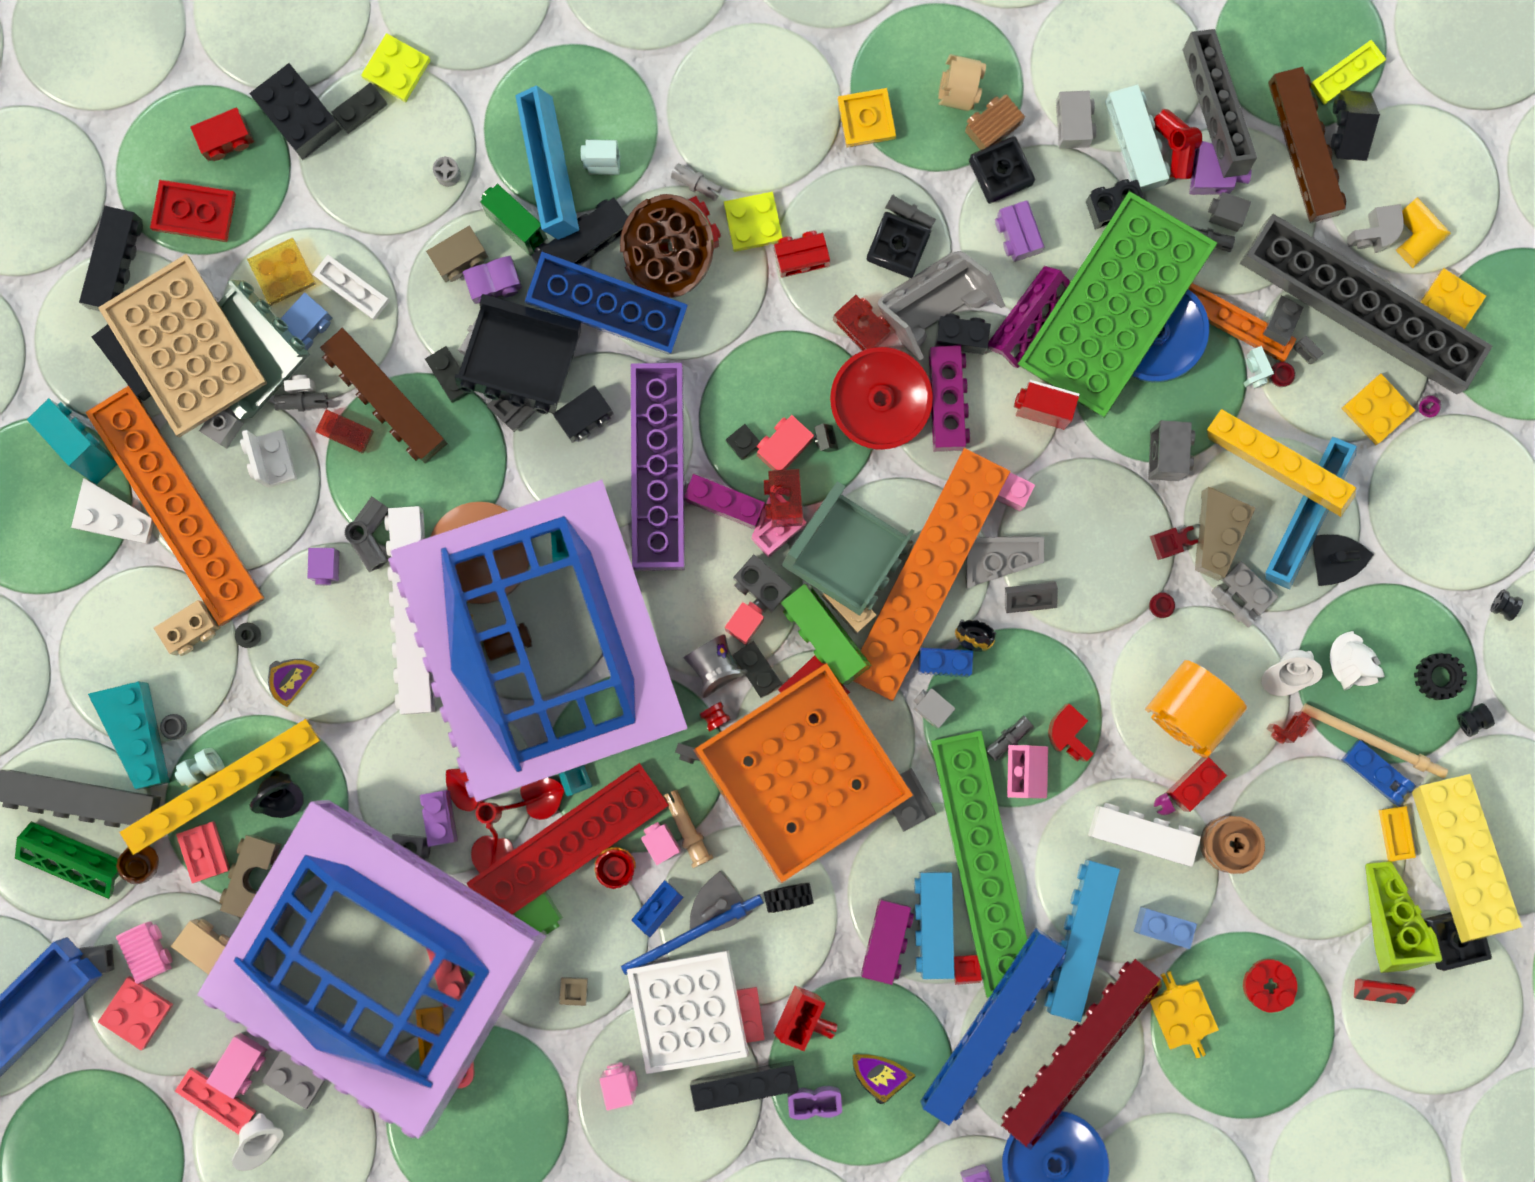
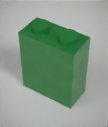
M498 183L483 193L480 203L486 216L527 254L531 256L535 248L548 239L546 233L541 229L540 222Z

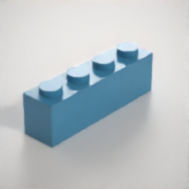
M919 872V878H914V892L919 894V904H915V920H920V930H915V944L920 946V957H916V973H921L922 979H954L952 873Z

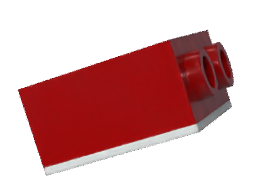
M1029 380L1026 386L1017 393L1014 402V408H1017L1016 416L1064 430L1073 420L1080 394Z

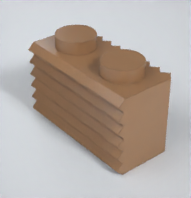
M1004 95L1001 99L998 96L993 98L986 105L987 110L982 114L976 112L967 120L968 125L965 132L980 150L1001 142L1023 124L1024 114L1015 106L1008 95Z

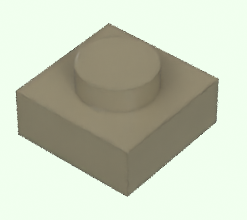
M562 977L559 1005L586 1006L588 978Z

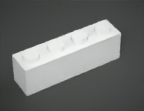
M1104 803V807L1096 806L1088 836L1193 867L1201 838L1194 835V829L1180 825L1178 830L1168 827L1170 823L1168 821L1154 818L1153 822L1144 820V814L1129 810L1127 815L1119 812L1120 807Z

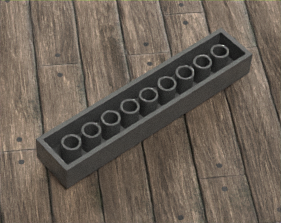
M1272 214L1265 221L1240 262L1244 267L1456 395L1468 389L1493 347L1275 214Z

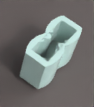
M586 140V145H581L583 168L588 169L589 174L619 175L620 151L617 140Z

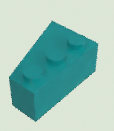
M48 398L27 421L69 467L97 485L117 465L115 459L100 445L101 442L93 434L85 430L86 426L78 418H73L70 415L72 411L63 402L57 404Z

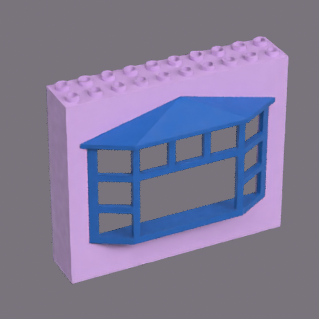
M603 480L390 550L392 557L388 559L393 573L396 572L401 580V582L397 583L398 590L402 598H407L409 607L405 609L410 623L416 624L418 632H415L414 636L418 647L424 648L426 657L422 658L427 673L432 672L435 682H432L431 686L436 698L440 697L443 703V707L440 708L441 716L444 723L449 722L452 732L448 733L453 748L458 747L460 756L457 758L461 773L466 772L469 781L465 785L469 797H475L476 802L688 729ZM561 530L569 557L540 567L531 539ZM522 542L531 570L501 579L493 552ZM484 555L493 582L486 586L463 592L455 565ZM568 566H573L611 678L543 701L505 588ZM496 591L507 622L504 625L477 633L466 602ZM510 632L520 664L491 674L480 642ZM523 672L528 682L534 705L504 714L494 682ZM609 687H614L623 710V715L594 724L584 697ZM576 700L586 727L557 738L546 710ZM538 713L548 741L519 751L508 723Z
M330 800L311 801L197 995L204 999L203 1002L208 1007L220 1009L226 1013L225 1017L234 1023L240 1022L246 1026L247 1031L251 1035L263 1037L269 1041L268 1044L271 1048L289 1054L291 1056L290 1059L294 1063L301 1066L306 1065L313 1070L312 1073L319 1079L329 1080L335 1084L334 1087L339 1092L352 1095L357 1098V1103L362 1107L372 1108L380 1113L379 1117L385 1122L395 1123L402 1128L401 1131L405 1135L419 1139L437 1124L545 940L546 935ZM309 869L327 884V888L313 912L295 897V892ZM335 891H338L435 953L434 959L400 1016L301 954L300 951ZM288 904L306 919V924L292 947L274 931ZM268 938L286 955L274 978L254 966V962ZM444 959L475 973L459 1000L429 986ZM294 961L321 977V982L310 1001H307L281 984ZM330 984L357 1001V1005L346 1024H343L317 1007ZM422 995H426L454 1008L439 1035L408 1021ZM366 1007L393 1024V1028L381 1048L353 1030ZM402 1030L433 1043L431 1050L418 1070L411 1068L389 1053Z

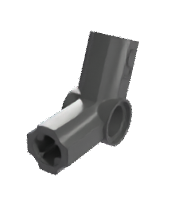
M372 496L354 521L350 522L345 528L346 539L352 544L368 572L377 570L388 562L387 557L373 536V533L388 514V507ZM357 528H363L364 535L360 540H354L353 533Z

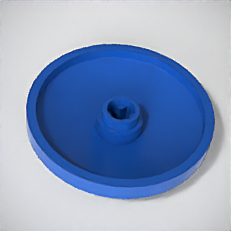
M1189 289L1132 377L1146 382H1167L1189 372L1201 359L1208 343L1209 320L1201 301Z
M1065 1111L1060 1113L1032 1150L1026 1148L1010 1134L1002 1159L1005 1182H1108L1109 1157L1100 1135L1084 1119Z

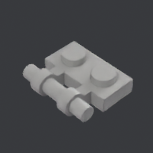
M1242 561L1238 562L1226 577L1222 579L1228 586L1225 591L1219 585L1211 591L1217 598L1216 601L1221 606L1225 605L1234 614L1233 617L1247 627H1250L1255 622L1248 614L1251 610L1259 616L1278 598ZM1234 594L1245 602L1242 607L1232 599Z

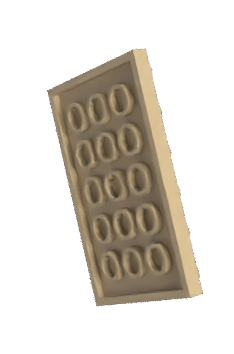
M187 254L98 307L175 435L179 438L267 384V381Z

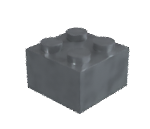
M1161 420L1150 429L1149 480L1180 481L1193 470L1194 456L1190 455L1191 445H1194L1195 430H1191L1192 422Z

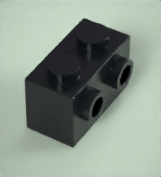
M945 314V317L940 316L934 347L961 346V352L984 355L988 348L991 324L985 323V320L981 318L960 319V316L956 314Z

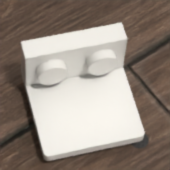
M248 430L242 431L243 439L240 440L244 454H248L250 463L247 464V469L251 479L254 478L255 481L267 488L297 480L283 430L258 437Z

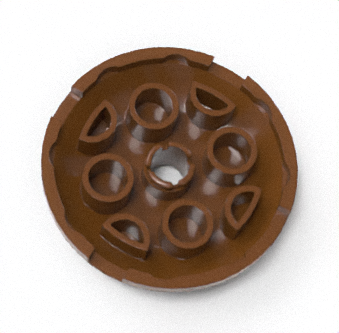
M660 194L650 199H645L629 214L621 233L620 252H623L626 264L624 268L636 286L668 298H673L690 292L704 279L713 259L714 239L707 218L693 202L678 195ZM671 241L673 251L669 252L668 243Z

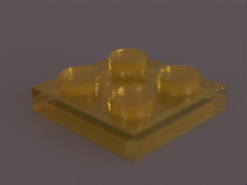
M293 237L247 259L270 306L316 285Z

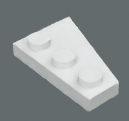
M83 478L71 528L149 544L154 526L152 518Z

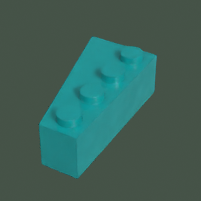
M138 681L88 693L134 788L146 789L170 783L149 683Z

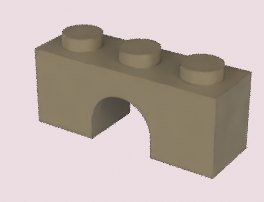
M253 834L246 835L245 839L242 838L237 847V853L239 854L237 862L232 864L228 874V878L231 879L228 889L225 888L220 897V903L222 904L220 911L241 918L244 916L258 892L249 883L251 871L256 867L265 870L271 869L282 844Z

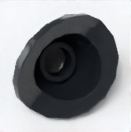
M276 770L272 772L270 777L262 781L257 790V796L253 798L249 807L255 814L263 813L270 817L285 818L294 815L302 808L304 794L300 787L291 780L289 774Z

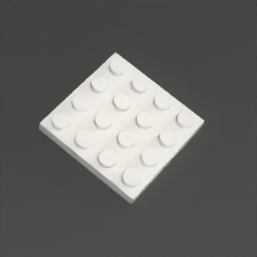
M729 950L627 969L646 1074L738 1059L749 1055Z

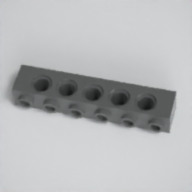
M1215 29L1193 31L1185 43L1183 53L1223 178L1247 175L1257 156Z

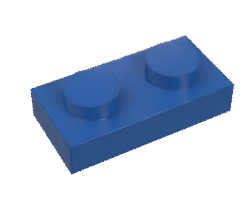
M664 880L631 921L645 935L651 937L684 897L670 883Z

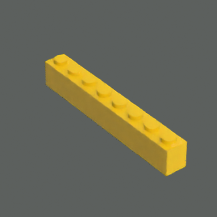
M305 719L119 833L134 855L321 740L308 719Z

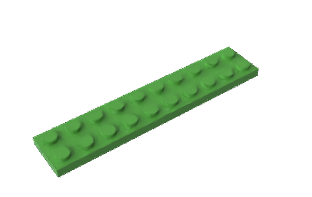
M976 731L930 741L976 955L980 964L984 992L988 998L1026 943L1027 936L982 731Z

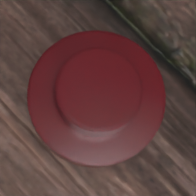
M1278 362L1271 367L1274 374L1269 378L1275 386L1286 387L1294 381L1295 370L1289 363Z
M1158 593L1150 599L1149 609L1155 617L1167 618L1175 610V601L1167 593Z

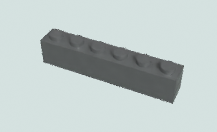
M0 770V802H3L2 807L18 809L19 805L27 806V811L32 813L44 814V810L54 811L53 816L69 818L71 814L79 816V821L94 823L95 819L104 820L105 826L120 827V824L132 825L159 808L161 797L15 770Z

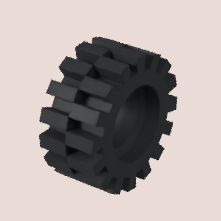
M1438 653L1423 658L1421 660L1422 663L1418 664L1415 668L1418 669V672L1414 673V677H1418V681L1415 684L1421 687L1419 689L1420 693H1425V697L1434 698L1433 700H1444L1458 696L1457 693L1463 691L1462 685H1466L1467 680H1463V677L1467 676V672L1462 671V668L1465 666L1463 663H1458L1460 659L1451 657L1452 655L1448 653ZM1437 667H1443L1449 673V681L1443 687L1437 686L1432 680V672Z
M810 883L794 884L764 892L768 913L797 909L814 904Z

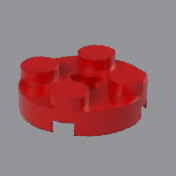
M1263 959L1254 963V966L1246 972L1243 979L1244 994L1255 1007L1265 1012L1274 1013L1293 1005L1297 994V980L1289 966L1274 959ZM1270 978L1277 984L1272 993H1269L1268 989H1264V984H1267Z

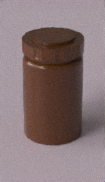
M524 622L520 623L517 627L524 648L532 647V638L528 627ZM510 632L483 640L490 661L517 652Z

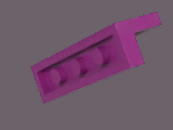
M1044 266L988 342V348L992 352L1003 355L1015 368L1019 367V361L1063 295L1062 293L1060 297H1056L1057 288L1062 283L1067 289L1070 284L1069 279L1061 270ZM1045 304H1049V312L1045 317H1042L1043 307ZM1031 324H1034L1033 334L1027 337V329ZM1016 344H1020V351L1014 358L1010 352Z

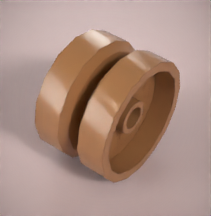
M1220 816L1211 820L1203 829L1200 838V850L1205 861L1213 868L1226 873L1243 874L1254 869L1261 862L1265 852V839L1260 828L1251 820L1240 816ZM1230 841L1234 842V847H1230Z

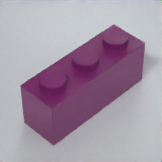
M695 474L692 475L684 495L685 502L754 530L765 507V502Z
M879 899L860 974L861 977L893 985L894 979H899L902 964H898L900 953L905 954L908 942L904 935L906 928H911L914 913L910 912V906Z

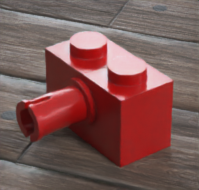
M794 986L774 1034L781 1043L805 1051L813 1032L832 1039L835 1034L831 1033V1030L837 1031V1023L820 1018L826 1003L818 994Z

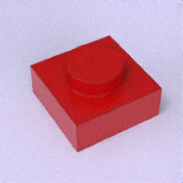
M954 956L955 985L981 983L982 977L978 956Z

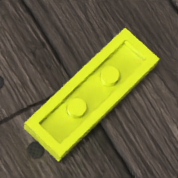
M1370 40L1311 83V89L1325 105L1338 96L1341 90L1348 89L1384 63L1386 58L1374 42Z

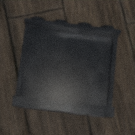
M482 294L479 302L480 311L459 374H455L456 386L467 393H474V391L483 393L485 397L492 400H499V398L507 400L516 407H523L525 405L532 407L534 411L541 414H555L581 334V322Z

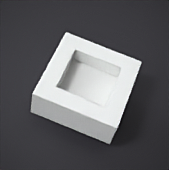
M307 375L291 376V380L284 381L285 391L289 394L316 392L315 381L307 378Z

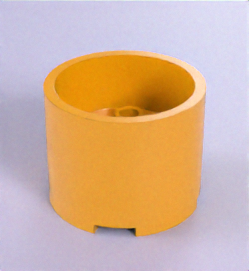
M1184 660L1145 710L1148 713L1150 711L1154 713L1151 719L1178 742L1181 741L1188 747L1192 745L1194 753L1208 758L1244 714L1247 706L1230 687L1215 675L1192 661Z

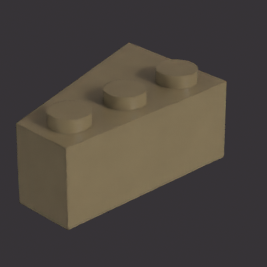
M1207 487L1201 492L1202 504L1201 514L1199 515L1200 528L1195 571L1219 581L1225 578L1255 511V507Z

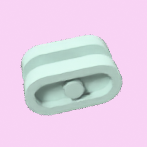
M206 748L194 755L195 759H187L176 765L177 772H175V777L182 786L187 785L191 788L206 780V776L210 777L225 767L217 752L213 748Z

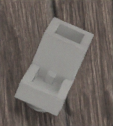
M1401 204L1376 207L1368 214L1370 228L1354 230L1347 236L1348 247L1357 246L1358 249L1373 246L1374 253L1388 248L1399 238L1403 230L1404 221Z

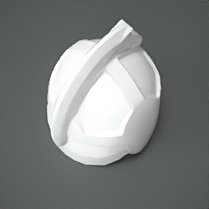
M1354 631L1344 633L1336 638L1330 650V664L1343 690L1350 689L1353 684L1357 686L1373 685L1379 682L1378 678L1384 677L1382 668L1378 666L1381 663L1377 655L1371 648L1363 644V639L1355 635Z

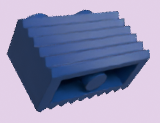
M919 649L918 673L920 675L923 673L927 675L929 673L930 676L932 674L935 676L939 674L940 676L950 675L952 677L954 675L955 677L965 676L967 678L972 674L973 651Z

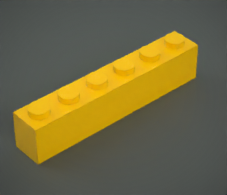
M1222 409L1207 429L1209 440L1342 517L1356 496L1355 486Z

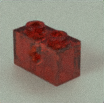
M855 294L834 314L833 321L861 351L878 347L889 337L891 332L889 329L890 324L881 315L877 317L872 312V305L864 297L860 299ZM859 320L861 322L867 320L868 326L859 327Z

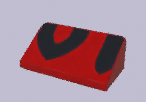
M1365 979L1355 980V999L1406 1004L1415 993V988L1406 984Z

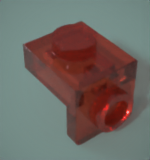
M1303 711L1295 712L1284 729L1276 724H1269L1266 729L1272 732L1270 736L1281 744L1285 742L1294 743L1298 736L1302 737L1307 732L1310 726L1307 723L1311 717Z

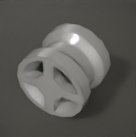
M444 156L437 159L433 164V173L441 185L450 187L458 183L461 173L454 159Z

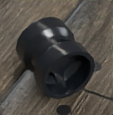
M1483 703L1474 706L1472 711H1463L1457 715L1458 723L1468 737L1478 734L1481 728L1488 729L1495 725L1491 711Z

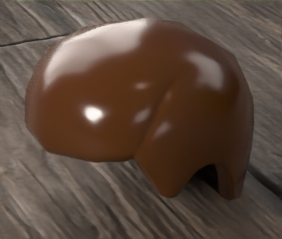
M151 846L144 848L134 855L129 847H127L118 857L116 867L120 878L130 884H142L148 882L157 873L159 858L156 850Z

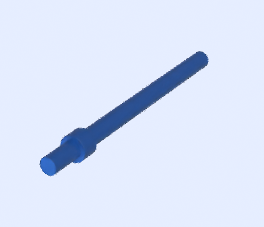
M760 894L743 903L739 901L731 905V909L710 919L708 922H704L621 965V969L627 975V969L644 966L735 918L739 920L747 915L746 912L764 904V901Z

